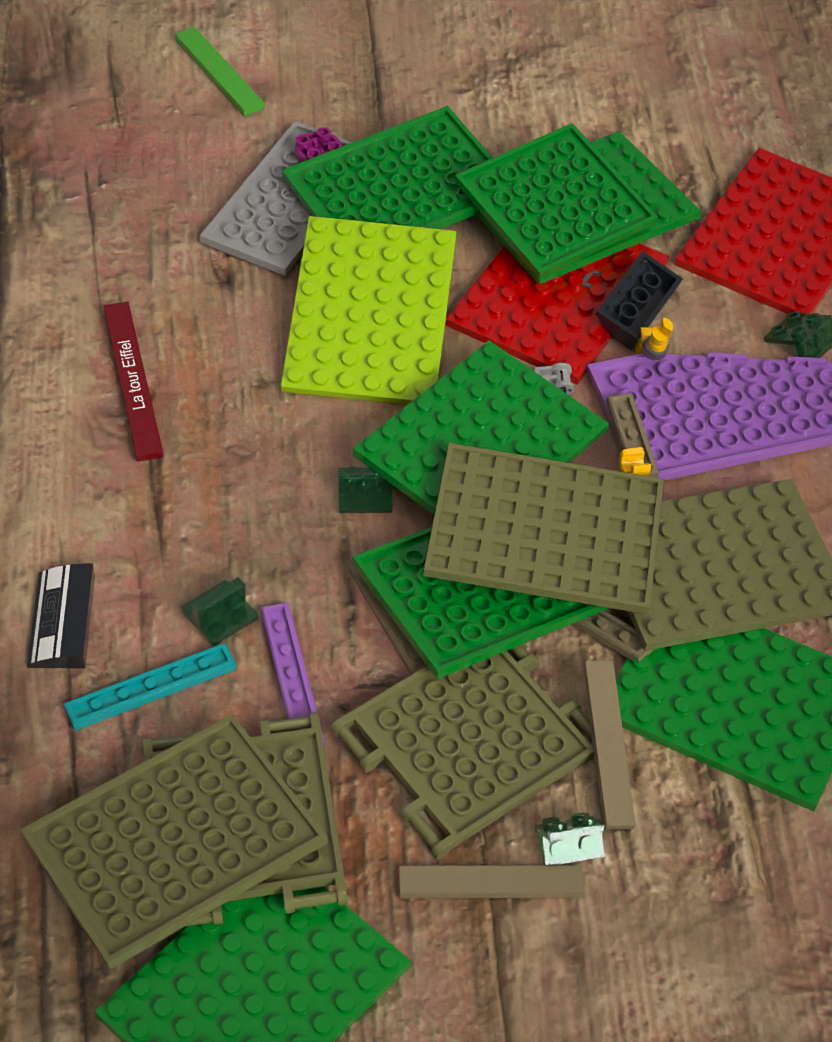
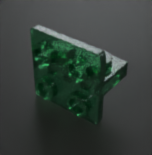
M372 467L338 469L340 513L393 512V485L384 479V475Z
M239 577L231 582L227 580L222 581L181 607L185 616L213 646L258 619V613L246 601L245 584Z
M588 812L572 814L571 819L560 821L559 817L542 819V824L534 825L535 832L540 835L543 864L545 866L605 857L602 831H606V825L596 819V817L589 816Z

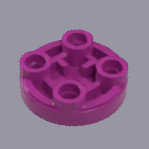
M321 127L317 131L296 137L295 156L301 163L340 148L342 143L335 135L331 134L328 128Z

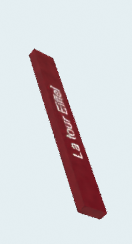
M129 302L104 305L106 322L137 462L163 458L162 444Z

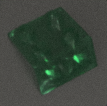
M794 311L787 314L786 318L778 325L772 327L771 331L763 338L766 343L795 345L798 357L821 358L832 348L831 315H820L819 313L808 314Z

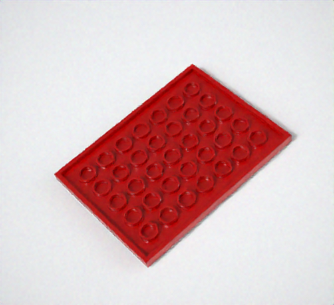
M758 148L677 255L674 265L804 322H808L832 286V177Z
M639 243L552 280L538 284L515 259L513 254L503 247L446 317L445 326L483 343L491 341L508 354L536 367L552 366L558 363L569 364L572 367V373L570 374L571 382L578 385L587 372V365L595 362L613 337L597 318L596 312L642 251L664 266L667 264L669 256ZM594 270L602 273L601 277L592 274L587 283L593 285L591 288L583 286V278L587 273H592ZM604 282L607 283L605 288L602 286Z

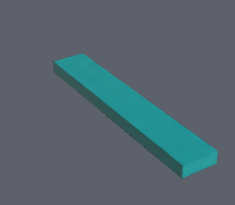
M222 643L63 703L64 709L74 731L234 671L236 670V663L226 644Z

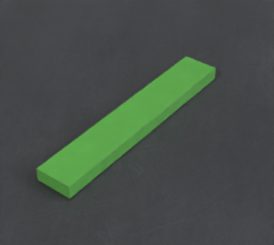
M196 27L175 34L176 41L244 116L264 109L262 99Z

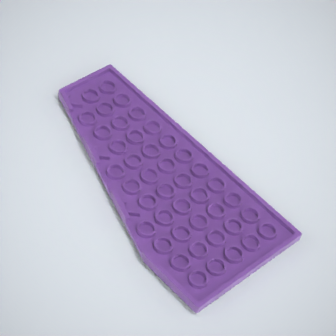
M707 352V356L666 354L662 359L653 361L642 353L587 365V373L616 437L617 434L606 404L607 396L633 394L659 471L658 478L664 480L832 445V362H827V358L787 357V360L747 358V354Z

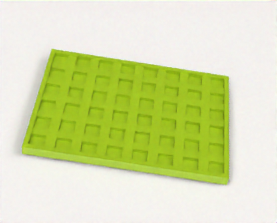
M309 216L281 382V392L408 405L435 384L439 378L457 231Z

